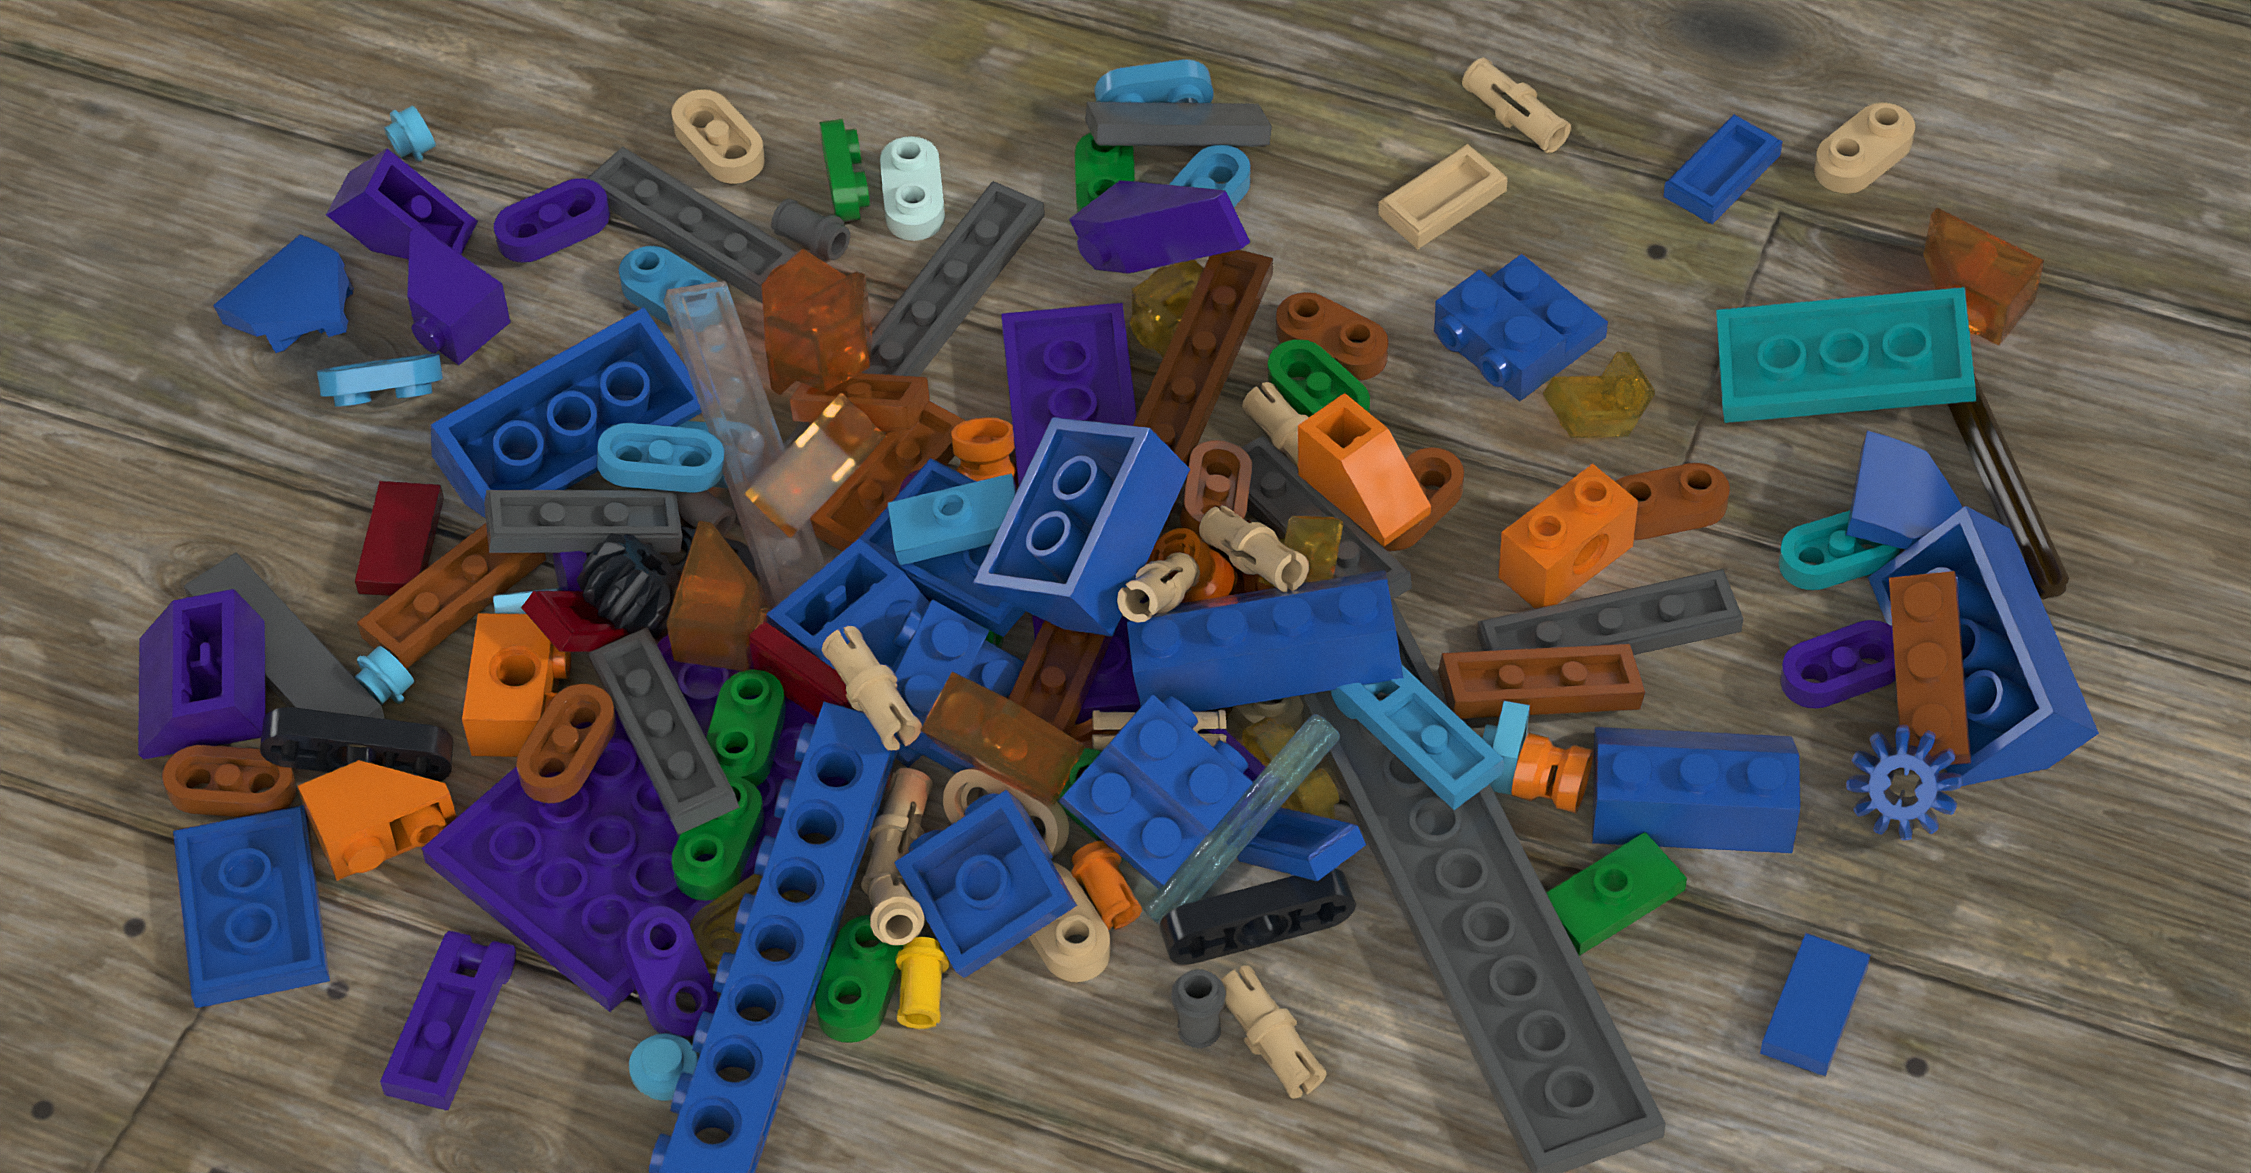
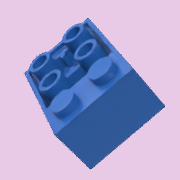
M859 538L769 611L766 616L768 624L833 669H835L822 652V646L827 637L836 630H839L848 645L850 641L844 633V627L854 626L859 629L863 640L880 665L886 663L893 667L902 649L893 643L901 623L911 608L921 613L929 604V601L903 571ZM899 742L900 749L897 750L896 759L909 768L923 755L907 746L905 747L904 744Z

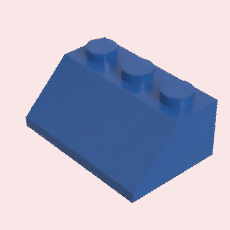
M1052 417L973 583L980 590L1062 629L1113 636L1122 617L1117 603L1118 592L1121 588L1127 587L1126 583L1135 580L1138 570L1146 565L1190 468L1150 428Z
M1595 727L1592 843L1624 845L1646 832L1659 847L1793 853L1800 814L1799 752L1792 736Z

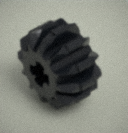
M610 533L589 554L587 560L583 563L582 571L576 579L580 589L584 591L582 596L585 602L593 605L598 610L599 617L607 618L613 623L615 629L623 628L630 634L648 627L652 637L655 639L664 629H669L677 619L680 611L684 608L685 600L690 594L687 584L683 581L684 576L681 570L673 567L668 562V556L661 555L654 550L651 543L643 544L634 535L630 534L622 536Z

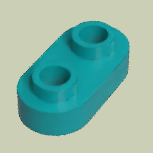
M1849 510L1791 529L1782 540L1778 564L1781 574L1792 585L1805 590H1820L1873 574L1898 556L1901 548L1846 535ZM1868 544L1874 546V548L1865 549L1860 545ZM1805 562H1812V563H1815V564H1817V565H1811V564H1807V563H1805Z

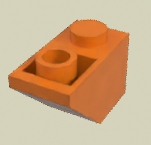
M1346 393L1298 425V475L1382 546L1385 547L1431 514V505L1389 429Z
M361 760L298 785L309 823L337 881L354 873L371 871L385 860L416 847H424L457 818L450 792L445 783Z

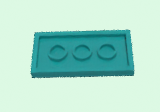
M1965 287L1716 310L1724 423L1976 401Z

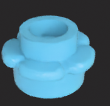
M412 105L399 113L397 110H393L390 113L392 123L384 127V130L397 154L403 158L412 153L416 161H423L422 154L436 147V144L417 109Z
M377 646L367 657L360 655L357 658V664L361 671L355 676V679L379 704L382 705L389 697L398 704L405 701L402 694L415 681L407 669L382 646Z

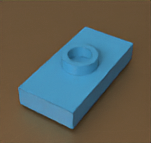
M1012 473L889 502L888 510L894 550L899 564L905 565L992 544L1017 492Z

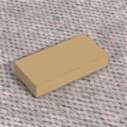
M1467 144L1380 200L1378 216L1416 249H1420L1507 191L1508 177Z

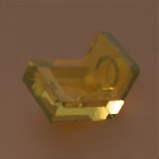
M1195 259L1161 267L1154 271L1147 280L1131 289V329L1141 345L1147 349L1154 348L1162 357H1164L1204 269Z
M1622 351L1614 354L1601 376H1553L1544 390L1543 396L1556 414L1559 423L1571 438L1628 437L1654 398L1655 390L1631 353Z
M1291 516L1289 518L1285 539H1278V541L1307 558L1309 571L1304 582L1334 578L1343 529L1342 520L1323 516ZM1259 575V582L1274 586Z

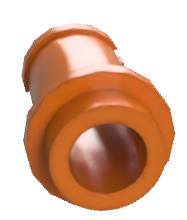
M1104 841L1091 842L1073 854L1071 858L1073 864L1071 874L1078 884L1084 885L1094 907L1108 930L1112 927L1114 930L1120 929L1135 921L1142 913V906L1136 900L1119 868L1121 856L1114 849L1109 848Z

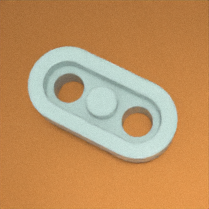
M912 136L896 139L890 142L880 155L886 224L888 229L901 239L910 241L927 239L935 235L942 228L945 221L939 154L936 147L926 139Z

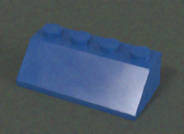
M643 307L432 423L431 456L463 503L485 518L484 502L486 490H566L599 471L597 468L598 440L608 428L622 423L678 427L710 409L712 402Z
M1964 506L1868 577L1885 621L1892 626L1890 577L1955 571L1958 586L1971 763L1949 765L1945 769L1947 773L1962 775V786L2048 769L2099 734L2011 529Z
M1385 570L1303 583L1294 591L1289 590L1288 587L1287 592H1282L1278 588L1180 603L1167 613L1150 616L1151 618L1146 622L1137 623L1127 620L1133 675L1141 706L1153 694L1162 703L1168 696H1171L1182 702L1192 712H1201L1336 690V687L1347 684L1361 683L1366 685L1403 678Z

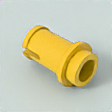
M915 937L909 943L904 944L903 949L896 955L895 962L901 970L897 1021L909 1028L927 1029L935 1027L936 1023L941 1021L942 973L947 971L950 961L938 940L929 937Z

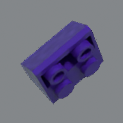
M235 589L173 600L139 638L138 755L142 759H150L175 754L183 748L194 745L220 746L261 738L262 724L265 717V621Z

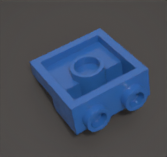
M1520 254L1490 277L1479 269L1435 302L1434 333L1437 334L1441 343L1450 351L1459 352L1480 369L1482 375L1490 384L1502 387L1519 402L1607 336V320L1523 254Z
M932 599L921 613L912 608L910 609L893 639V643L902 648L893 667L886 663L882 664L891 668L898 680L896 682L898 685L897 691L913 715L922 724L921 733L907 747L955 773L976 766L991 767L1006 738V735L1000 733L999 718L1025 662L986 641L989 630ZM899 737L898 742L903 744L901 738Z
M1152 694L1061 797L1059 802L1157 889H1160L1201 841L1212 832L1253 782L1243 774L1248 768V763L1237 750L1220 740L1212 747L1193 730L1198 724V719L1187 706L1171 696H1168L1162 703Z
M1007 790L1000 794H988L975 800L966 808L964 812L965 817L944 830H932L921 835L911 843L908 849L909 853L894 862L914 899L920 904L928 924L954 970L963 978H966L1078 906L1051 861L1053 856L1023 804Z

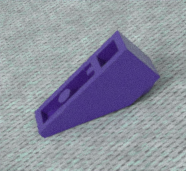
M1119 180L1069 219L1078 237L1077 246L1079 252L1093 266L1094 270L1130 274L1239 250L1250 243L1226 190Z

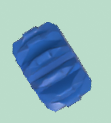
M1899 725L1895 735L1896 747L1892 748L1887 738L1881 732L1871 735V746L1879 758L1864 751L1855 752L1852 763L1868 774L1849 777L1847 780V790L1870 793L1855 804L1854 812L1860 817L1869 814L1877 808L1881 813L1876 819L1873 828L1874 832L1882 835L1887 830L1891 819L1900 820V838L1902 840H1910L1913 835V819L1915 818L1919 820L1924 830L1932 834L1938 830L1939 823L1931 808L1944 814H1954L1957 802L1941 791H1952L1961 788L1963 778L1962 775L1956 773H1939L1940 770L1946 768L1955 760L1956 755L1950 748L1942 750L1933 757L1928 754L1934 744L1935 733L1927 730L1922 735L1919 746L1909 745V727L1907 725ZM1904 768L1905 776L1908 775L1911 769L1920 776L1915 788L1916 795L1905 797L1904 789L1901 790L1900 795L1892 792L1889 786L1894 778V769Z

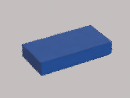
M1733 114L1665 183L1663 197L1713 225L1781 155L1783 141Z
M1282 807L1272 809L1235 836L1234 840L1230 842L1239 862L1319 881L1366 846L1358 825Z
M1805 933L1763 1038L1760 1054L1826 1077L1868 969L1871 955Z

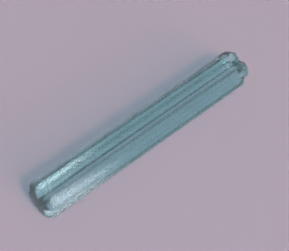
M1317 714L1311 716L1212 832L1201 841L1165 885L1146 904L1144 911L1151 920L1159 926L1163 917L1173 909L1201 899L1339 740L1340 734L1332 724Z

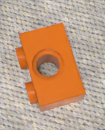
M1591 464L1502 531L1498 578L1535 609L1559 604L1633 547L1638 500L1597 466Z
M478 613L462 714V722L471 756L517 757L548 705L558 693L559 679H568L570 676L571 652H559L527 614Z

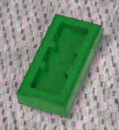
M1644 832L1546 892L1574 948L1578 955L1581 956L1685 891L1687 877L1650 836Z

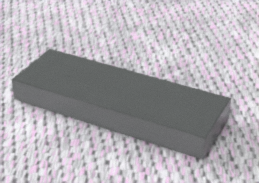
M1087 102L1085 122L1098 145H1229L1266 147V145H1270L1272 125L1259 104Z
M486 490L484 508L489 553L592 552L596 545L600 542L602 543L610 533L622 536L625 534L634 535L643 544L651 543L657 552H680L682 531L676 491Z

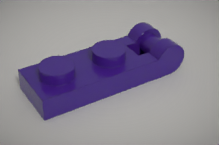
M448 931L445 934L380 1080L385 1096L449 1111L502 984H506L512 975L516 960V948L514 945L492 941L489 946L472 943V938L468 934ZM465 969L477 971L475 978L460 974Z

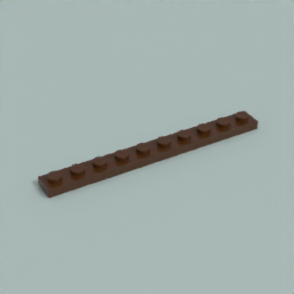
M1234 250L1209 256L1133 423V426L1150 428L1187 466L1191 452L1200 441L1272 278L1273 258L1243 250ZM1044 620L999 718L1000 733L1063 751L1113 636L1066 630Z

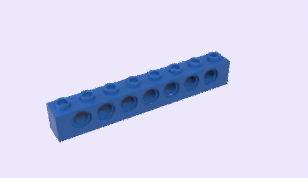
M823 702L816 725L806 722L803 725L794 757L795 761L802 762L796 781L786 778L782 784L775 808V817L782 819L776 838L765 835L762 841L754 874L762 876L756 896L745 893L740 903L734 925V932L742 934L735 954L724 952L721 957L713 985V991L721 993L715 1013L703 1011L692 1044V1051L700 1053L694 1073L682 1072L678 1079L670 1111L679 1114L672 1136L663 1133L659 1135L651 1157L649 1173H756L897 756V750H888L884 747L880 736L863 712ZM896 732V733L894 734V736H895V738H896L897 741H898V740H899V735H898L897 732ZM828 777H840L849 782V784L843 787H830L821 781ZM809 833H820L830 840L826 843L815 845L805 842L801 837ZM790 890H799L807 893L811 898L804 902L794 903L785 900L780 895ZM770 948H780L787 951L791 956L786 960L774 962L763 958L760 953ZM749 1007H760L768 1011L771 1016L765 1020L754 1022L744 1019L739 1013ZM728 1067H740L749 1072L751 1076L741 1082H728L717 1074ZM706 1128H719L727 1132L730 1137L719 1144H707L700 1141L696 1135Z

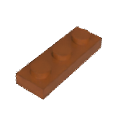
M928 401L910 429L886 432L807 518L809 533L843 552L861 537L886 509L888 503L894 500L899 494L902 482L911 472L921 469L930 458L946 466L955 457L953 454L951 431L956 425L966 420Z
M485 523L360 619L357 625L361 638L374 649L377 646L385 648L407 669L494 601L493 596L503 594L547 560L545 553H489Z
M1955 571L1890 577L1889 587L1899 725H1907L1909 727V745L1918 747L1922 735L1927 730L1935 733L1934 744L1928 752L1931 757L1942 750L1950 748L1956 755L1955 760L1950 765L1971 763L1958 586Z
M1630 644L1442 653L1438 668L1448 708L1460 719L1500 717L1504 701L1530 705L1529 715L1640 710L1645 695Z

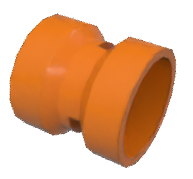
M990 417L974 418L954 427L951 431L953 454L960 459L961 463L955 471L975 481L1012 473L1018 488L1016 464L1009 459V454L1013 451L1015 445L1013 426L1008 421Z
M1177 528L1165 533L1157 540L1147 564L1151 561L1166 560L1170 554L1181 552L1191 556L1199 566L1200 578L1198 584L1195 587H1190L1192 590L1184 595L1180 603L1229 595L1235 579L1233 567L1221 554L1210 549L1198 534L1187 528ZM1175 570L1169 574L1170 579L1178 572Z
M1528 733L1516 765L1512 783V796L1528 801H1533L1538 797L1552 800L1557 809L1576 814L1586 791L1594 751L1577 745L1567 749L1553 746L1548 737Z

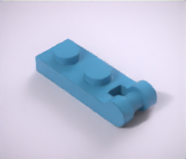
M1403 665V678L1366 685L1353 683L1336 687V690H1331L1334 703L1345 716L1352 720L1357 719L1453 810L1457 809L1503 774L1504 758ZM1380 692L1387 695L1390 694L1382 701L1375 697Z

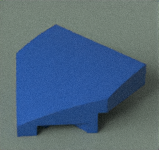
M300 234L216 302L213 307L224 325L256 337L266 335L274 352L278 353L285 351L299 337L308 332L317 330L319 333H323L325 331L328 337L345 333L348 320L343 312L345 299L353 294L354 288L344 271L345 264L339 253L314 239Z
M1867 431L1861 447L1846 535L1906 550L1962 509L1963 506L1927 451L1895 438Z

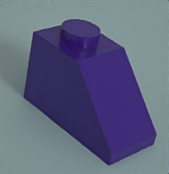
M388 148L348 172L326 213L327 217L369 250L404 259H409V232L417 225L459 254H462L478 222Z
M417 225L409 232L407 297L414 322L411 327L412 332L426 350L431 353L439 351L454 363L460 365L511 323L503 284L421 226Z

